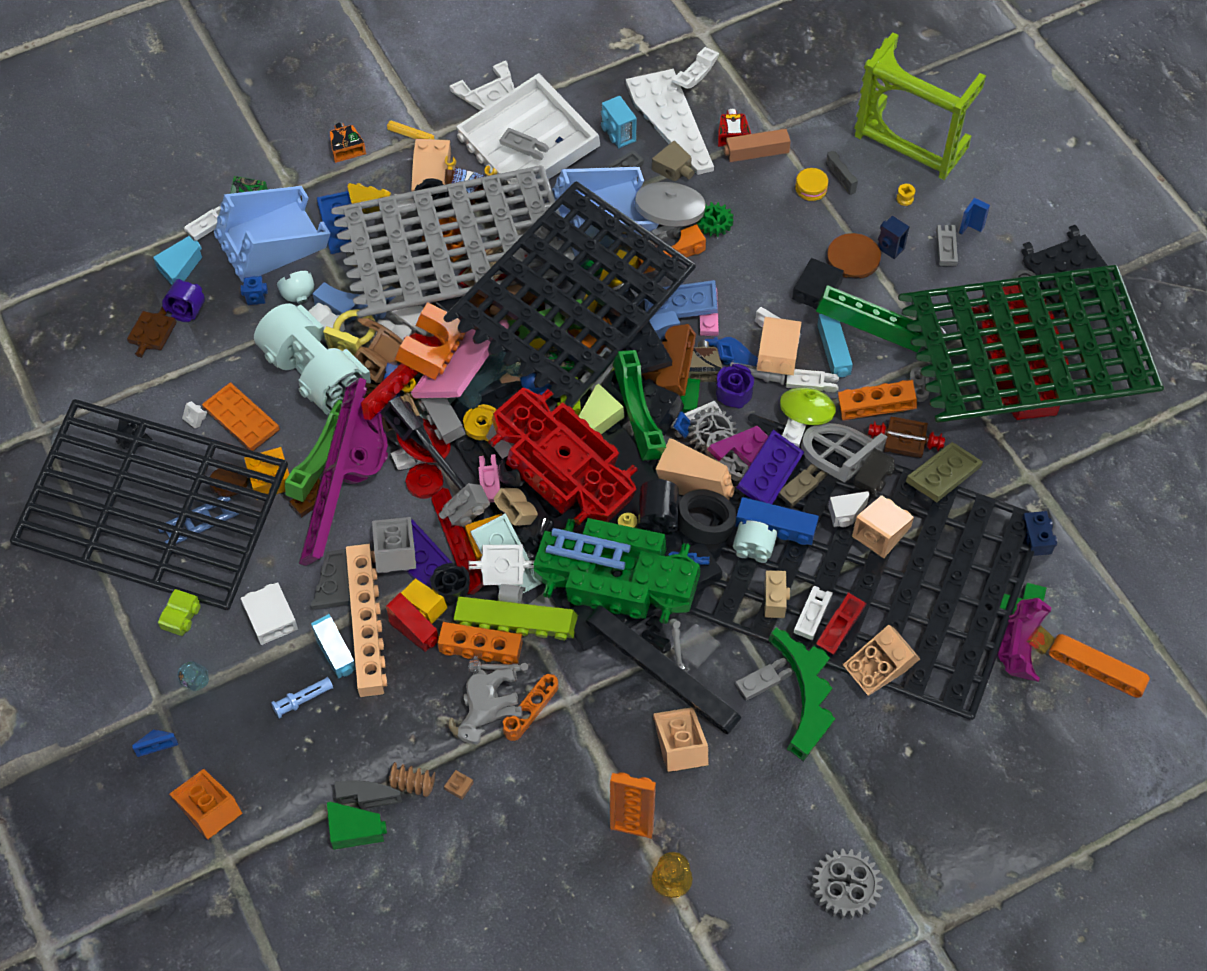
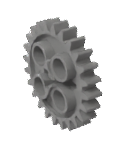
M842 849L840 855L834 850L832 858L826 854L825 862L819 861V867H815L814 873L817 875L812 877V881L816 882L812 885V889L818 890L815 892L814 897H821L819 905L826 904V912L833 909L834 917L838 912L841 913L842 919L845 918L846 914H849L851 920L854 918L855 913L860 918L863 915V911L869 914L871 910L869 906L876 907V901H879L881 897L878 893H881L883 887L879 886L883 879L877 877L880 874V870H873L876 863L868 864L869 856L862 859L861 852L856 856L853 855V849L849 851V854H846L845 850ZM838 868L843 874L836 875L832 870ZM860 872L864 875V878L859 879L854 873ZM845 881L849 882L850 887L846 886ZM837 889L841 894L835 896L831 894L830 890ZM859 893L862 899H855L851 894Z

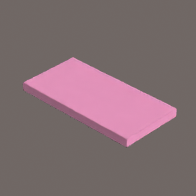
M507 320L499 322L507 329L510 326ZM469 330L462 341L458 340L460 345L456 352L452 351L454 355L450 363H445L447 367L443 375L439 374L436 380L423 375L411 391L414 398L460 397L490 355L488 347L491 342L486 340L480 344H475L473 342L475 330Z

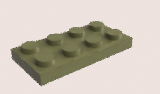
M951 442L908 475L906 482L935 502H938L981 468L983 461Z

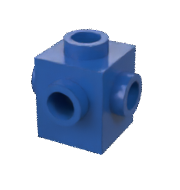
M262 276L243 278L244 285H241V295L245 296L247 305L265 304V294H268L267 283H263Z

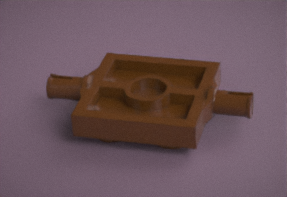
M163 306L159 313L142 311L127 340L130 344L139 346L135 353L137 357L142 358L146 349L162 350L175 327L176 319L165 316L167 312Z

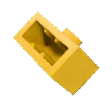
M416 578L401 592L431 624L448 609L443 596L436 594L431 588Z

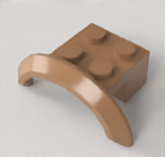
M359 318L357 321L362 325L370 327L378 333L369 348L359 347L355 357L370 371V378L377 383H381L384 380L385 373H387V363H401L395 360V357L404 340L374 320Z

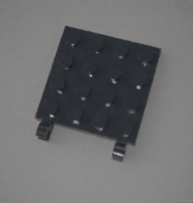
M1076 225L1070 226V231L1067 232V236L1071 240L1034 253L1030 242L1024 243V249H1021L1022 254L1025 256L1023 263L1035 275L1108 265L1086 234L1080 236ZM1109 273L1111 280H1115L1113 273ZM1088 276L1074 277L1076 285L1091 283ZM1053 280L1040 282L1039 285L1042 290L1055 288ZM1114 287L1116 293L1119 292L1118 287ZM1094 290L1079 292L1081 300L1096 298ZM1058 295L1047 296L1052 304L1061 303ZM1056 310L1058 314L1064 313L1063 310Z

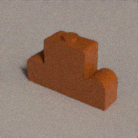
M689 324L672 326L665 333L667 341L662 342L672 359V366L641 374L645 380L650 378L658 386L679 394V396H685L696 333Z

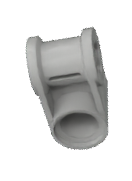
M501 584L498 595L499 601L522 604L523 591L526 588Z

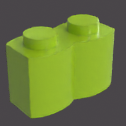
M175 589L159 618L158 624L160 629L180 636L188 632L192 625L191 619L200 610L201 605L198 597Z

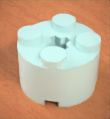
M746 521V524L740 522L733 543V548L737 551L736 555L740 558L750 557L758 562L766 563L767 559L772 555L777 532L774 529L773 531L768 530V525L761 522Z

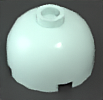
M308 271L290 274L291 278L285 280V277L277 282V287L283 298L298 304L306 302L307 298L314 291V280Z

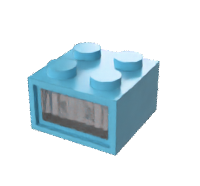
M617 96L603 102L601 127L604 132L608 133L611 142L615 143L618 149L635 142L637 118L622 97Z

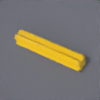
M392 120L387 124L388 130L413 139H435L433 134Z

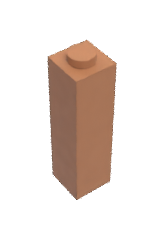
M787 129L730 137L726 139L724 154L728 156L729 162L785 154L790 151L791 141Z

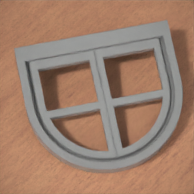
M825 423L814 425L806 430L802 438L801 449L804 451L805 457L812 464L845 483L874 457L883 452L887 436L881 433L872 439L851 427ZM833 433L843 435L844 437L834 443L821 434ZM851 438L864 445V447L854 454L841 447V445ZM815 439L829 447V449L819 456L812 447V440ZM833 451H836L848 458V460L839 468L824 458Z

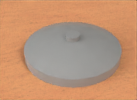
M656 182L645 185L638 190L635 197V208L640 215L651 222L665 226H686L699 221L703 217L705 200L700 193L688 186L673 182Z

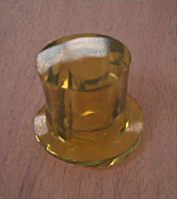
M669 852L659 859L652 874V884L658 893L665 897L677 898L689 891L692 885V873L685 856L677 852Z

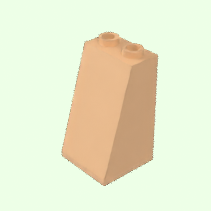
M669 438L666 449L656 467L659 479L676 484L680 495L700 489L714 491L723 495L728 500L734 495L735 487L732 484L731 475L726 465Z

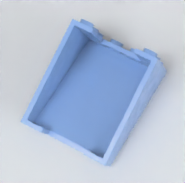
M640 167L562 169L559 177H557L554 188H552L554 198L557 200L577 181L649 232L656 229L659 225L644 218L635 208L636 193L644 182ZM564 205L558 208L563 218L571 211ZM576 215L570 223L579 228L585 220ZM591 225L584 233L594 238L600 230ZM625 234L621 235L623 238H627ZM605 235L599 243L608 248L614 240ZM572 248L576 257L580 252Z
M302 186L224 194L220 205V213L217 217V225L214 229V236L218 239L222 250L225 251L228 257V261L233 265L236 275L239 276L242 282H244L243 278L261 276L327 247L330 232L324 222H320L318 230L314 227L305 212L308 196Z

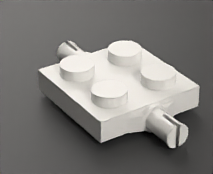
M482 545L481 560L469 561L468 565L476 564V566L468 567L469 570L481 569L482 585L523 584L525 568H534V565L529 564H534L535 560L525 561L523 545Z

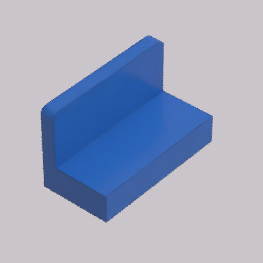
M974 198L964 211L959 233L963 234L968 226L981 232L985 227L990 205Z

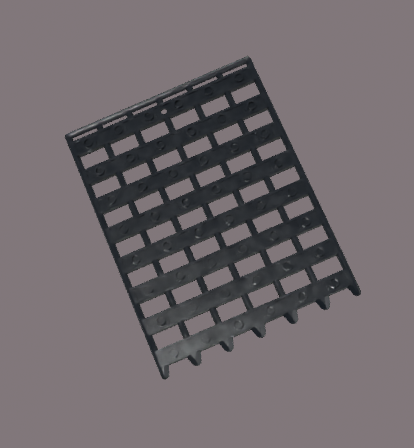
M755 414L748 416V420L758 426L768 436L773 430L776 432L777 430L781 432L785 430L786 425ZM815 439L812 440V443L829 448ZM841 445V447L854 454L858 452L855 449ZM833 451L825 458V460L839 468L842 467L847 459L836 451ZM804 454L784 486L798 476L799 472L807 470L808 467L803 466L806 459ZM874 457L862 468L856 484L848 481L844 483L828 473L818 486L810 492L807 501L800 500L795 506L803 508L802 512L819 516L818 527L822 516L831 518L830 511L826 509L835 485L853 491L852 494L869 492L868 502L863 510L869 506L871 498L877 500L880 496H883L886 499L892 500L895 505L903 510L926 517L917 541L902 537L898 542L914 548L904 573L886 566L892 550L885 558L870 550L867 559L849 553L855 539L852 537L854 522L846 527L838 526L830 546L813 540L812 545H802L796 541L789 540L779 564L767 560L766 563H761L754 558L739 557L729 582L720 579L712 584L725 589L715 613L711 614L696 608L705 588L695 592L690 611L686 613L773 645L768 640L778 618L765 617L764 595L748 590L758 565L775 571H786V588H790V590L796 578L813 584V586L819 587V590L824 592L830 591L845 597L849 592L867 603V605L835 654L828 653L830 659L826 666L850 674L843 664L849 660L857 639L868 643L874 638V636L863 633L860 630L869 607L878 608L888 612L882 630L890 625L902 636L908 620L926 626L918 651L915 652L920 660L911 667L905 685L902 686L889 682L883 687L963 718L973 720L976 717L1009 624L1008 620L1010 619L1009 615L1013 613L1034 551H1031L1030 542L1029 545L1023 544L1027 528L1022 517L1024 513H1030L1031 511L960 486L954 488L938 502L933 500L929 510L915 506L911 503L917 489L906 482L907 476L914 472V470ZM884 468L902 474L893 497L875 491ZM816 470V471H815L813 474H811V475H812L813 477H816V475H817L820 471H817V470ZM731 479L735 491L729 501L733 504L737 514L742 497L747 498V495L736 488L740 481ZM957 494L975 500L967 523L948 517ZM777 496L772 505L784 507L786 502ZM994 507L1012 513L1004 537L985 530ZM707 509L716 516L711 527L722 525V518L716 512ZM945 524L963 530L954 555L936 548ZM982 538L1001 544L992 568L973 562ZM727 540L718 544H705L716 562L722 551L737 556V551L732 546L726 544ZM809 547L827 553L817 577L799 571ZM1022 551L1025 553L1017 577H1014L1011 574L1019 552ZM933 556L951 562L942 587L924 580ZM846 560L864 566L854 591L836 585ZM970 569L989 575L981 600L961 594ZM883 574L901 580L892 605L873 599ZM1011 583L1014 586L1005 609L999 608L1007 585ZM920 587L939 594L930 619L911 613ZM744 597L762 603L752 628L734 622ZM958 601L977 608L968 633L949 627ZM786 604L787 613L800 617L802 609ZM985 606H991L992 610H986ZM996 615L1001 616L1002 620L994 642L987 641ZM822 617L819 625L826 627L830 620ZM793 632L791 638L796 642L802 643L809 651L812 640ZM946 634L965 641L956 667L936 660ZM984 648L990 650L982 675L979 676L975 673ZM933 667L953 674L943 701L924 694ZM974 682L978 686L968 711L963 709L971 684Z

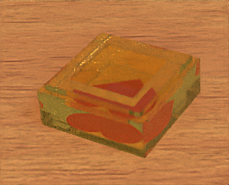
M1040 625L1037 626L1027 642L1042 655L1046 653L1055 638Z

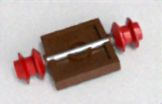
M892 416L890 417L888 429H886L884 422L881 425H876V421H874V424H870L868 435H871L872 439L881 433L887 436L885 452L922 458L926 443L929 450L932 447H936L939 452V448L943 449L945 437H942V433L939 436H935L934 432H931L929 437L926 436L928 423Z

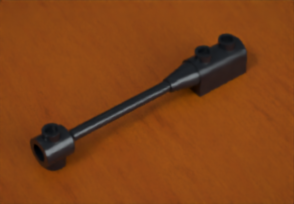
M401 397L390 400L380 413L403 441L411 438L427 450L459 490L463 489L466 485L432 445L424 428L423 418L416 416L412 412L411 404L408 401L404 402ZM490 503L482 514L472 520V523L495 516V506Z

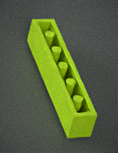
M458 597L454 620L460 625L497 629L504 632L514 631L523 636H527L528 633L535 634V636L541 638L555 636L556 639L567 640V638H574V629L578 615L573 609Z

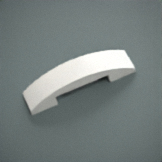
M704 47L697 54L696 61L685 72L680 71L672 79V82L684 88L694 87L710 71L719 53Z

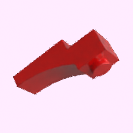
M848 592L816 644L834 655L867 603Z

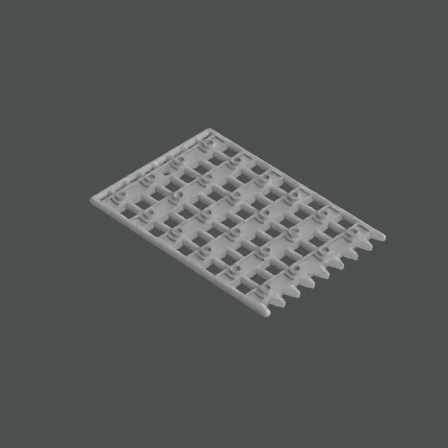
M540 165L332 208V214L345 215L334 221V226L348 227V229L338 233L337 238L351 240V242L342 245L340 250L341 252H354L353 255L343 259L345 265L358 266L346 273L347 277L361 278V280L350 285V290L364 291L363 294L353 298V303L367 304V307L357 311L356 315L361 318L423 305L427 302L432 303L464 296L472 287L459 289L457 283L474 280L476 284L490 269L489 263L498 261L522 236L518 235L516 230L531 227L556 201L544 167ZM539 173L540 178L536 179L534 174ZM516 178L518 182L502 186L500 181ZM540 185H543V187H544V190H543V191H540V189H539V186H540ZM483 186L484 190L467 193V187ZM521 191L522 195L505 198L504 193ZM443 192H448L449 197L433 200L431 196ZM482 197L487 199L485 203L475 205L470 203L472 199ZM547 197L549 203H544L543 198ZM414 199L415 204L402 207L397 205L399 201ZM525 203V208L509 210L508 205ZM452 204L453 209L436 212L435 207ZM374 206H379L380 208L378 212L363 214L362 209ZM490 209L491 215L475 218L473 212ZM413 211L418 213L417 217L401 220L400 214ZM529 215L530 220L513 222L512 217ZM456 217L457 222L440 225L438 220ZM383 219V224L366 227L365 221ZM494 221L495 227L478 229V224ZM421 224L422 229L408 232L404 230V226ZM541 226L534 234L543 240L550 231ZM454 229H459L460 234L443 237L442 233ZM386 231L387 236L369 239L368 234ZM498 234L499 240L482 242L481 237ZM420 236L425 238V242L408 245L407 239ZM555 237L549 244L558 250L565 242L562 240L557 241ZM463 241L464 247L447 250L446 244ZM389 243L390 249L376 252L372 250V246ZM502 246V253L486 255L485 250ZM570 247L564 255L573 260L575 255L572 247ZM428 248L429 254L412 258V251ZM520 248L513 256L522 262L525 259L524 255L529 253ZM467 254L468 260L454 263L450 261V257ZM388 256L393 257L394 262L376 265L375 259ZM534 259L528 267L532 268L544 264ZM432 262L433 267L415 270V264ZM471 267L472 273L455 276L453 271ZM396 269L397 275L379 277L378 272ZM549 269L543 275V278L555 277L558 274ZM499 270L495 275L503 273ZM435 274L436 280L419 284L418 277ZM500 280V281H496V282H497L498 284H501L504 280ZM513 281L509 286L517 285L518 283ZM395 282L400 283L401 288L387 291L382 289V285ZM439 287V294L422 296L421 291ZM403 295L404 301L386 304L385 298Z

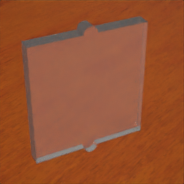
M694 624L680 638L683 660H687L696 668L720 646V643L710 636L709 632H705L697 624Z

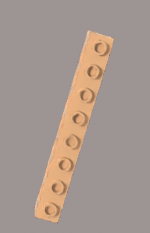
M370 544L347 546L346 554L358 692L360 697L384 694V686H387L386 674H382V668H386L385 657L381 656L380 650H384L383 638H379V632H382V623L377 618V615L381 614L380 603H376V597H379L378 585H374V580L378 579L376 568H373V563L376 562L375 552L371 551ZM366 617H370L369 620H363ZM367 635H373L370 638H364ZM368 653H374L372 656H366ZM370 671H376L372 675L367 674Z

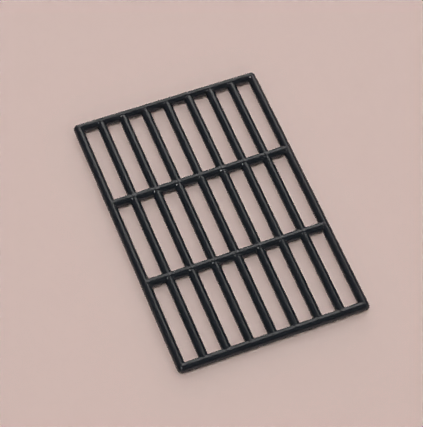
M74 399L70 404L14 529L10 543L168 593H173L177 589L197 596L201 603L229 610L288 467V462ZM77 408H81L139 426L135 435H131L74 418ZM74 425L131 442L128 451L124 452L66 435L69 426ZM146 428L207 445L208 448L203 456L142 437ZM62 442L124 459L119 470L58 451ZM142 445L199 462L201 465L198 472L195 473L137 456L135 453L138 446ZM217 448L279 466L274 477L213 459L212 456ZM58 459L115 476L116 479L113 486L110 487L50 468L54 460ZM131 462L194 481L189 491L127 471ZM208 466H213L272 485L269 493L265 494L205 476ZM50 476L109 495L104 505L45 487L43 484L46 477ZM125 479L186 497L183 508L120 490ZM201 483L265 502L260 512L197 492ZM39 493L101 511L98 521L95 522L42 506L35 502ZM116 497H120L179 515L174 526L112 506ZM194 500L258 520L253 530L193 512L190 509ZM31 511H36L94 530L90 539H85L27 520ZM111 514L172 534L168 543H164L105 525L108 515ZM187 518L249 536L250 539L247 547L184 529V523ZM26 528L85 546L86 548L82 557H78L20 539L23 529ZM101 532L163 550L164 553L161 560L157 561L98 543L97 541ZM180 535L243 554L240 564L237 565L175 545ZM93 550H98L156 568L157 570L153 579L89 559ZM173 553L236 572L232 583L170 565L168 562ZM164 571L228 590L225 601H221L160 581Z

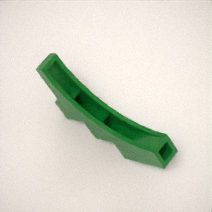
M776 627L768 641L790 663L801 691L802 709L800 723L787 750L804 762L836 719L829 710L820 707L833 689L827 680L818 677L830 657L827 656L824 650L815 646L808 651L802 643L794 641L786 631Z

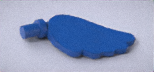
M714 337V339H705V341L709 342V346L716 348L717 342L731 344L734 363L757 367L758 358L735 338L725 337L718 339V337ZM720 360L723 365H731L732 362Z

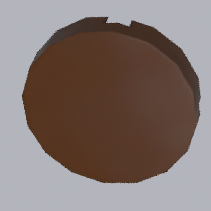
M220 468L210 475L211 478L245 488L248 484L247 476ZM210 485L211 491L218 493L219 496L230 497L238 494Z

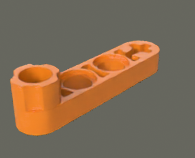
M544 675L519 705L522 711H529L531 713L529 718L519 719L516 716L506 717L503 720V732L508 740H518L557 692L559 684L555 675ZM552 681V682H553V686H550V685H549V686L546 688V682H547V683H550V682ZM536 695H539L543 698L542 702L539 704H535L531 701L532 698Z

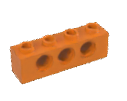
M902 380L897 383H884L878 386H865L859 389H846L838 392L842 421L917 409V398L913 380Z
M443 622L438 640L439 652H442L444 655L452 656L454 654L467 659L479 658L486 662L498 661L510 665L518 664L523 644L522 634ZM459 640L465 641L461 644L456 643ZM479 643H483V644H484L482 647H477V646H476V645L479 644ZM499 646L504 647L502 650L495 649Z

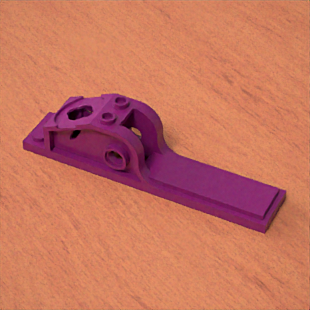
M360 377L345 389L299 564L304 566L323 557L342 482L349 484L361 483L377 473L388 457V452H386L388 447L387 437L383 430L381 418L383 416L380 413L382 409L371 420L364 419L361 402L365 399L363 397L366 394L367 387H365L366 380Z

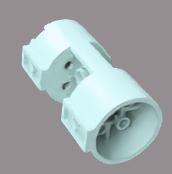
M293 304L279 305L269 311L259 322L254 333V341L265 353V358L269 363H273L282 370L297 369L301 374L299 392L304 398L307 397L328 415L338 399L343 400L346 387L359 377L365 379L366 383H371L370 371L347 349L343 351L337 348L327 350L320 343L325 338L323 334L324 327L301 304L297 307Z

